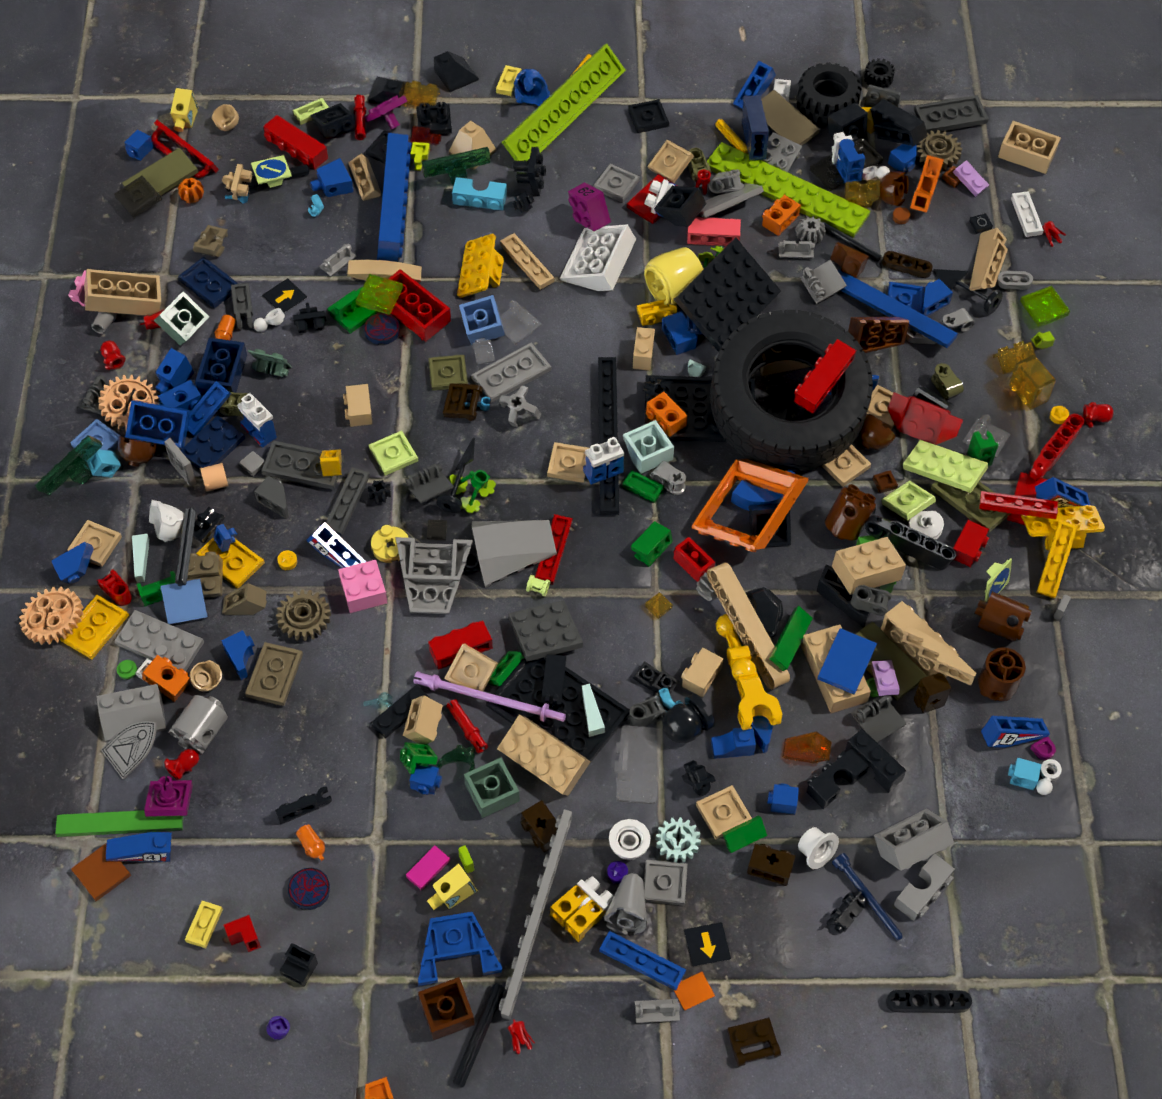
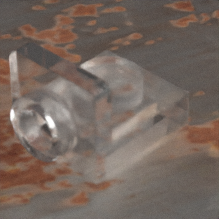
M485 338L475 340V343L472 344V350H474L477 365L495 362L491 340H486Z

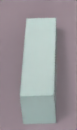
M148 534L132 536L134 575L137 583L145 582L150 541Z
M590 684L583 685L582 696L588 735L591 737L605 733V726Z

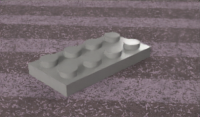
M134 610L114 641L116 645L152 661L157 655L162 658L166 657L173 663L174 667L187 671L204 644L202 638L137 610Z

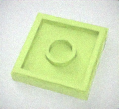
M402 431L368 445L369 450L385 476L418 462L416 453Z
M910 480L881 499L884 506L907 521L936 502L934 495Z

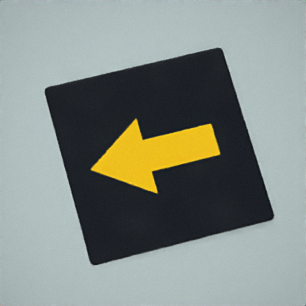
M288 278L262 295L275 309L280 308L283 313L307 298Z
M722 922L684 929L693 967L731 960Z

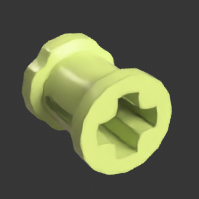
M531 575L526 591L541 593L545 597L550 586V580L544 581Z

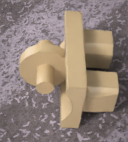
M237 164L235 175L233 172H229V175L223 176L222 182L226 184V189L231 188L233 193L232 199L238 200V196H248L249 187L242 184V181L251 182L252 171L243 169L242 164Z

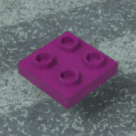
M405 95L400 98L395 96L368 110L370 114L364 116L367 123L382 115V117H385L390 130L399 126L400 124L393 111L394 108L407 102Z
M162 776L158 781H150L144 809L145 817L187 816L193 788L192 780L172 781V778L167 776L166 781L165 776Z

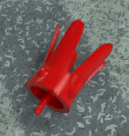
M703 169L697 174L698 179L695 187L699 188L702 183L703 194L706 195L711 173Z
M1052 221L1044 223L1042 226L1043 232L1046 234L1052 247V237L1058 243H1062V239L1058 234L1061 233L1064 236L1066 234L1059 230Z
M163 310L150 316H144V323H140V325L145 324L147 330L161 328L154 320Z
M513 1019L514 1023L508 1027V1030L512 1036L513 1051L516 1049V1053L520 1054L519 1041L522 1045L525 1044L528 1049H532L530 1040L533 1043L535 1042L526 1031L524 1022H516Z

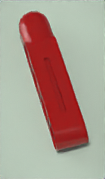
M1071 414L1067 417L1034 461L1033 468L1029 472L1030 478L1040 480L1052 469L1078 436L1084 424L1082 416Z

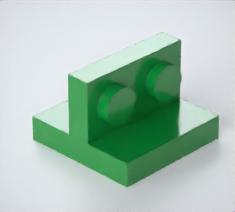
M363 287L356 291H351L327 308L328 314L350 334L364 325L370 316L377 313V310L368 302L367 291Z

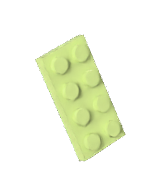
M920 440L903 463V469L971 493L988 469V463Z

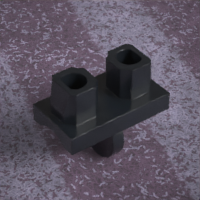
M306 303V308L299 309L300 314L293 315L294 325H296L299 333L308 332L307 324L314 323L316 331L325 329V311H318L317 307H310L309 303Z
M208 507L204 513H199L195 521L193 537L201 543H205L211 533L216 530V526L220 525L225 519L224 515L217 513L211 507Z
M695 760L684 764L683 766L686 774L682 775L684 782L691 785L696 794L700 796L706 795L711 788L710 782L716 781L714 776L706 771L705 766L698 765Z

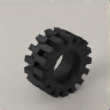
M877 58V61L875 59L872 62L869 61L865 68L864 81L867 82V85L871 84L881 88L886 86L888 88L894 79V65H890V61L885 62L886 59L880 61V58Z

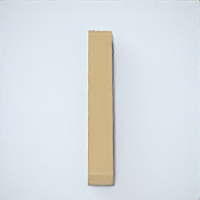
M723 563L708 569L707 578L744 646L747 645L749 647L751 659L756 665L765 685L772 690L790 681L788 670L783 672L769 659L775 646L731 566L728 563Z

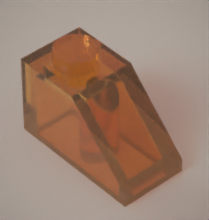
M817 731L786 738L782 757L807 763L827 761L830 759L832 742Z

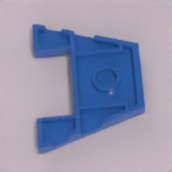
M473 912L430 918L420 975L418 977L419 986L438 983L435 961L480 954L483 975L502 972V966L498 962Z

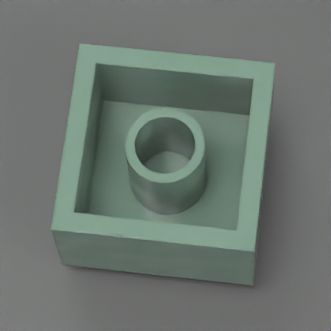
M182 292L154 321L181 346L209 316L187 294Z
M501 757L464 774L465 786L482 818L520 801L519 790Z

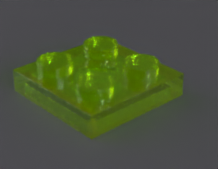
M369 274L356 299V305L390 315L403 289V283Z
M1052 286L1022 296L1020 300L1038 327L1069 316L1070 310Z

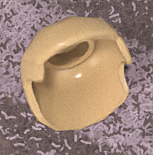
M224 104L213 112L212 120L221 131H229L238 124L239 115L232 105Z
M211 660L197 663L190 671L191 684L202 692L213 690L222 680V670L218 664Z

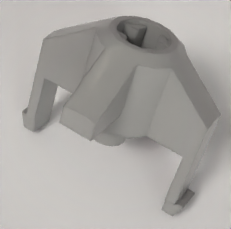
M521 386L516 394L511 396L501 395L499 402L503 408L506 406L510 408L508 422L511 426L518 427L516 423L518 415H523L524 413L532 414L536 419H540L541 413L539 409L529 404L525 399L528 387Z

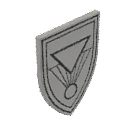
M142 721L133 723L122 729L101 749L122 779H125L138 767L149 754L156 736V722Z

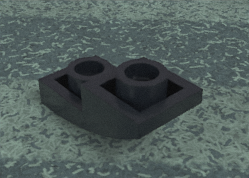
M644 661L633 677L634 680L658 694L662 688H668L671 694L679 682L664 670L660 672L646 661Z

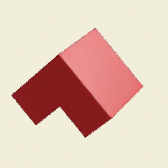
M249 915L224 924L231 946L244 941L248 953L261 948Z

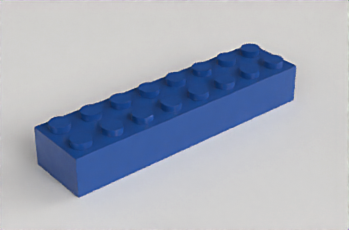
M388 133L377 260L398 262V258H402L404 234L402 233L405 230V220L402 219L406 217L405 206L407 204V193L404 192L408 191V180L405 179L409 178V167L406 166L410 165V154L408 153H411V142H408L409 135Z

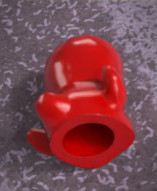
M110 340L102 343L100 352L105 358L103 361L106 364L105 368L108 370L121 368L126 358L121 355L117 344Z
M1091 402L1084 404L1082 417L1084 422L1092 428L1093 421L1103 423L1111 421L1114 411L1109 404Z
M185 749L175 760L166 758L164 761L165 769L176 780H180L184 772H192V768L199 762V754L193 749Z

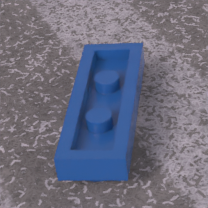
M216 381L191 410L188 431L194 436L203 429L231 395L219 382Z

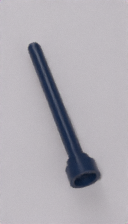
M845 853L840 854L832 861L834 867L847 875L857 890L862 892L863 898L894 938L901 940L903 937L902 933L850 867L849 857Z

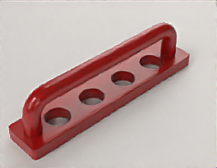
M156 120L154 122L157 129L153 132L151 140L152 144L165 155L172 152L158 141V137L164 133L206 165L201 171L193 175L194 177H205L211 170L215 173L218 172V167L211 160L160 121Z

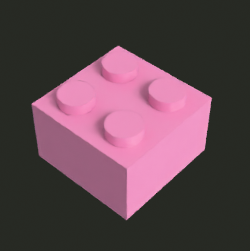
M376 560L338 569L350 613L387 604L386 591Z

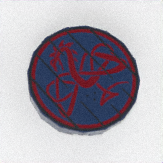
M376 313L365 322V336L374 344H389L399 336V321L391 314Z
M301 869L291 877L288 883V895L292 903L298 908L316 909L322 906L329 897L330 882L327 875L319 869Z

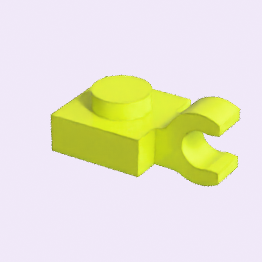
M413 142L410 155L411 159H414V170L421 171L422 160H428L430 143Z

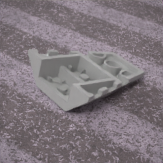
M549 520L472 521V530L485 588L492 585V582L507 578V575L520 572L528 565H535L557 554Z
M395 537L410 613L449 614L473 540L453 539V544L416 543L415 538Z

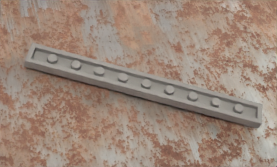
M564 809L562 816L558 815L555 827L558 830L556 835H552L549 847H552L550 855L546 854L543 867H546L544 875L540 874L537 882V887H540L538 895H533L531 901L533 911L531 915L526 917L524 927L527 930L525 936L521 935L518 948H521L519 956H515L511 968L514 969L512 977H508L505 989L508 992L506 998L502 997L498 1010L501 1011V1016L504 1019L510 1020L572 821V811Z

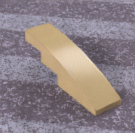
M349 260L347 276L381 284L383 280L386 281L401 269L416 282L420 283L422 267L384 260Z
M907 625L902 641L920 648L918 656L935 662L933 670L972 685L976 672L942 643Z

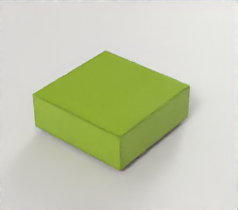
M466 845L459 847V858L466 873L473 872L474 863Z

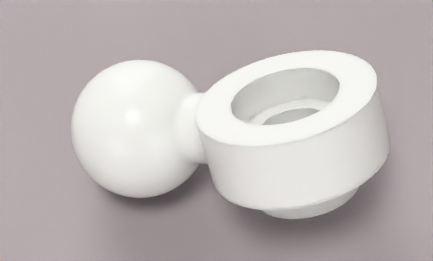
M869 166L863 169L862 179L866 181H873L876 177L882 179L890 170L886 166L879 168L877 166Z
M276 308L270 311L265 319H256L253 323L254 329L258 332H264L269 324L280 325L285 317L283 311L280 308Z
M1048 759L1041 765L1040 775L1043 779L1039 780L1036 785V790L1041 795L1051 793L1053 789L1051 781L1057 780L1061 774V765L1056 760ZM1047 770H1052L1053 774L1047 773Z

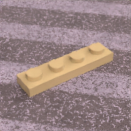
M515 233L500 240V246L540 290L554 283V276Z

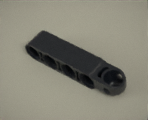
M877 515L870 516L866 520L865 529L870 536L877 539L888 537L895 549L937 569H946L956 557L955 550L952 547L898 521L890 522Z

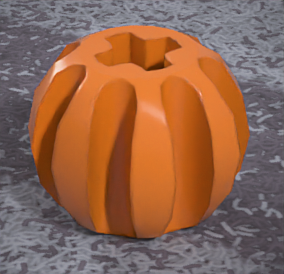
M185 178L178 186V194L186 203H197L204 195L203 185L195 178Z

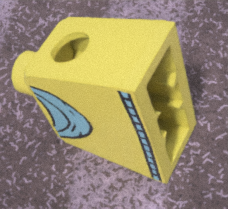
M175 89L171 116L174 122L173 129L177 132H183L184 128H191L199 108L192 90Z
M457 864L433 884V888L437 893L428 898L427 901L433 910L443 903L446 904L448 909H451L478 890L460 864Z

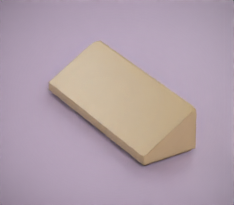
M361 153L348 162L362 200L381 196L382 193L368 158Z

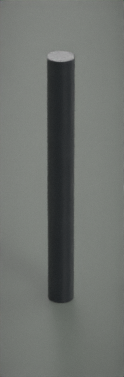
M823 222L825 231L877 261L881 259L882 255Z

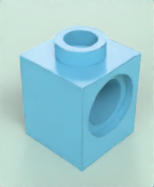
M95 449L87 460L93 476L112 478L121 466L115 451Z
M1017 757L1015 764H1010L1008 776H1011L1009 784L1034 791L1039 780L1042 764Z

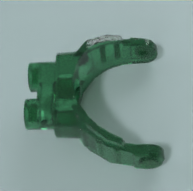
M457 745L455 749L441 757L437 767L441 769L443 765L460 761L470 765V772L475 769V749L473 747L464 748L462 745Z

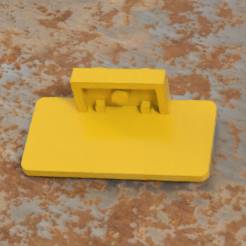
M493 233L470 240L465 244L457 291L459 298L485 291L489 283L493 288L500 286L504 258L494 249L496 236Z
M1093 505L1058 508L1056 519L1021 515L1030 536H1046L1044 544L1046 550H1050L1059 520L1078 525L1071 549L1084 548L1086 533L1103 532L1105 529L1101 517Z

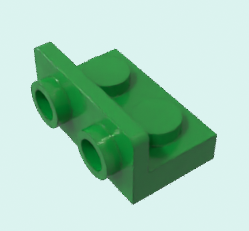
M405 742L404 748L400 750V761H402L410 774L415 773L416 763L428 767L430 764H437L438 757L428 744Z

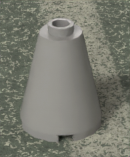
M634 873L625 875L622 878L604 917V921L607 922L606 926L616 933L627 935L628 932H634V935L644 932L647 927L643 879Z

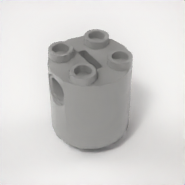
M194 695L169 730V734L179 739L177 743L185 749L191 747L199 755H203L228 719L222 703L216 698Z

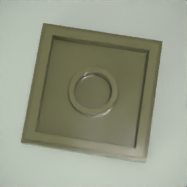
M464 355L428 358L432 391L449 389L450 383L468 384Z

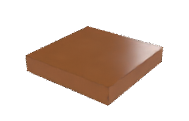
M106 843L71 868L72 872L95 901H98L131 876L121 861H106Z

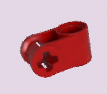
M114 569L103 579L97 580L99 587L117 605L126 606L131 602L132 595L128 585Z

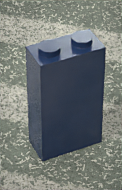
M744 96L742 128L749 159L765 160L767 159L769 130L761 96Z

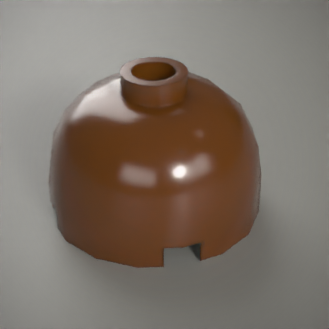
M889 172L878 182L877 190L881 200L892 206H901L904 203L905 199L902 198L904 194L908 193L909 186L908 176L904 175L905 172Z
M870 414L866 416L862 429L859 432V436L862 439L861 444L867 449L882 450L887 448L896 436L890 428H885L882 425V421Z
M119 436L118 452L122 459L128 461V465L139 467L140 463H147L152 459L157 443H148Z

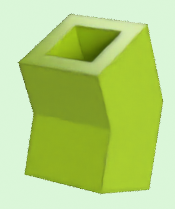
M1048 331L1045 333L1038 332L1031 340L1036 348L1045 349L1053 346L1055 338Z

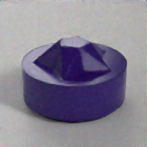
M614 861L607 868V877L613 883H620L622 878L628 875V868L625 863Z
M282 1016L271 1018L267 1025L268 1035L277 1040L285 1038L290 1030L288 1020Z

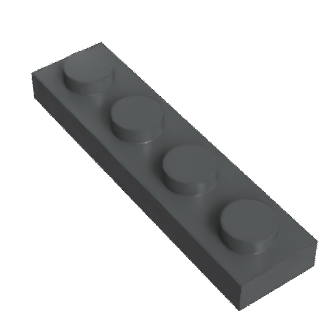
M353 467L326 521V524L340 537L343 536L370 477L369 472Z

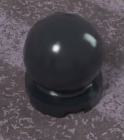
M696 694L688 695L684 698L685 704L679 703L674 705L665 713L663 729L668 738L676 743L691 742L700 735L702 729L708 731L715 726L712 714L708 716L704 709L707 705Z

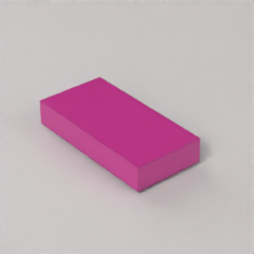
M434 845L406 874V878L422 891L450 862V858Z

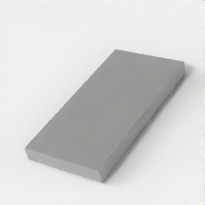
M745 183L743 184L744 188L739 191L724 192L705 201L706 205L697 216L707 218L763 193V187L761 185Z
M531 342L473 373L471 379L476 385H480L483 388L482 393L491 399L490 403L500 399L501 395H507L551 371V365Z

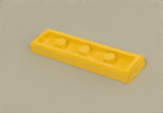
M1062 520L1058 521L1036 591L1037 594L1053 599L1056 598L1078 525Z

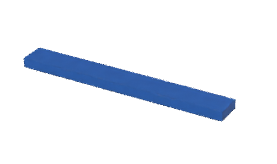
M840 269L838 270L847 285L840 291L888 317L908 319L910 322L908 328L945 348H948L957 338V332L855 277L842 272Z

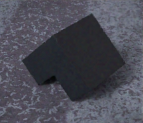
M291 943L285 953L286 960L279 971L282 976L305 987L318 964L315 954Z

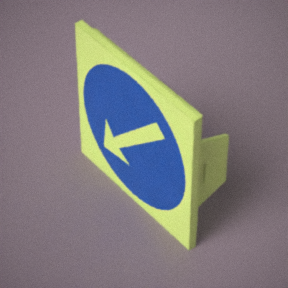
M284 155L251 163L258 184L267 183L271 188L282 185L283 179L292 177Z
M1011 558L1004 564L994 563L987 570L991 578L987 581L986 590L984 591L986 593V602H988L992 591L999 594L1009 583Z

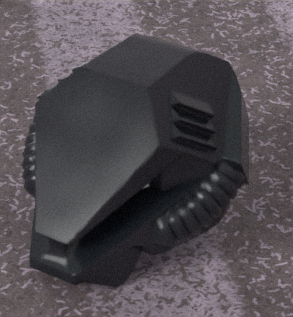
M765 587L746 592L770 638L775 637L778 622L781 621L783 616L782 601Z

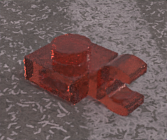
M413 126L411 143L430 142L432 144H439L442 135L431 134L430 128Z

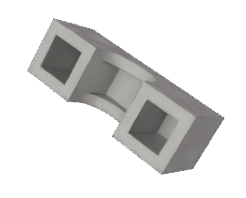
M934 853L922 867L919 874L926 881L928 888L918 889L909 883L897 897L894 906L913 921L918 916L922 918L929 910L927 905L931 901L935 903L942 894L940 892L943 886L947 888L954 879L952 874L955 869Z

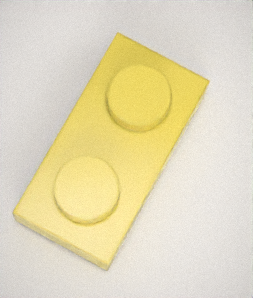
M506 65L496 87V93L512 97L515 90L514 82L521 69Z
M201 901L185 941L206 949L223 911L222 907Z

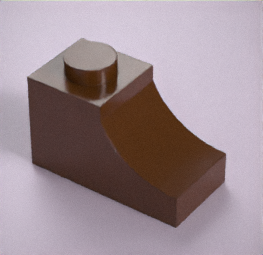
M837 242L830 259L841 267L842 272L857 278L864 271L869 256Z

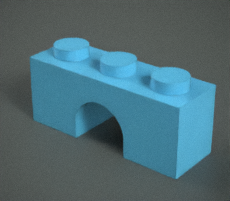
M456 177L452 191L453 204L504 210L507 184L489 182L487 189L478 191L473 188V179Z

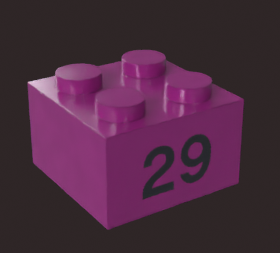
M585 182L568 191V200L573 209V218L577 223L592 231H596L611 223L602 191Z

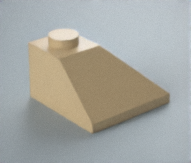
M469 121L459 130L449 150L450 155L473 170L496 152L495 146L484 129L472 121Z

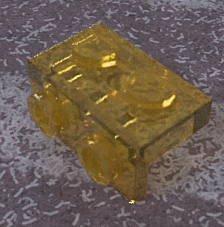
M411 81V83L406 82L403 96L405 95L407 99L405 103L419 106L421 103H424L425 106V103H429L430 105H436L441 91L434 84H427L426 86L421 85L418 81Z
M1024 341L1014 343V347L1011 349L1008 346L997 349L998 353L993 354V358L998 357L1003 374L1038 362L1031 342L1024 344Z

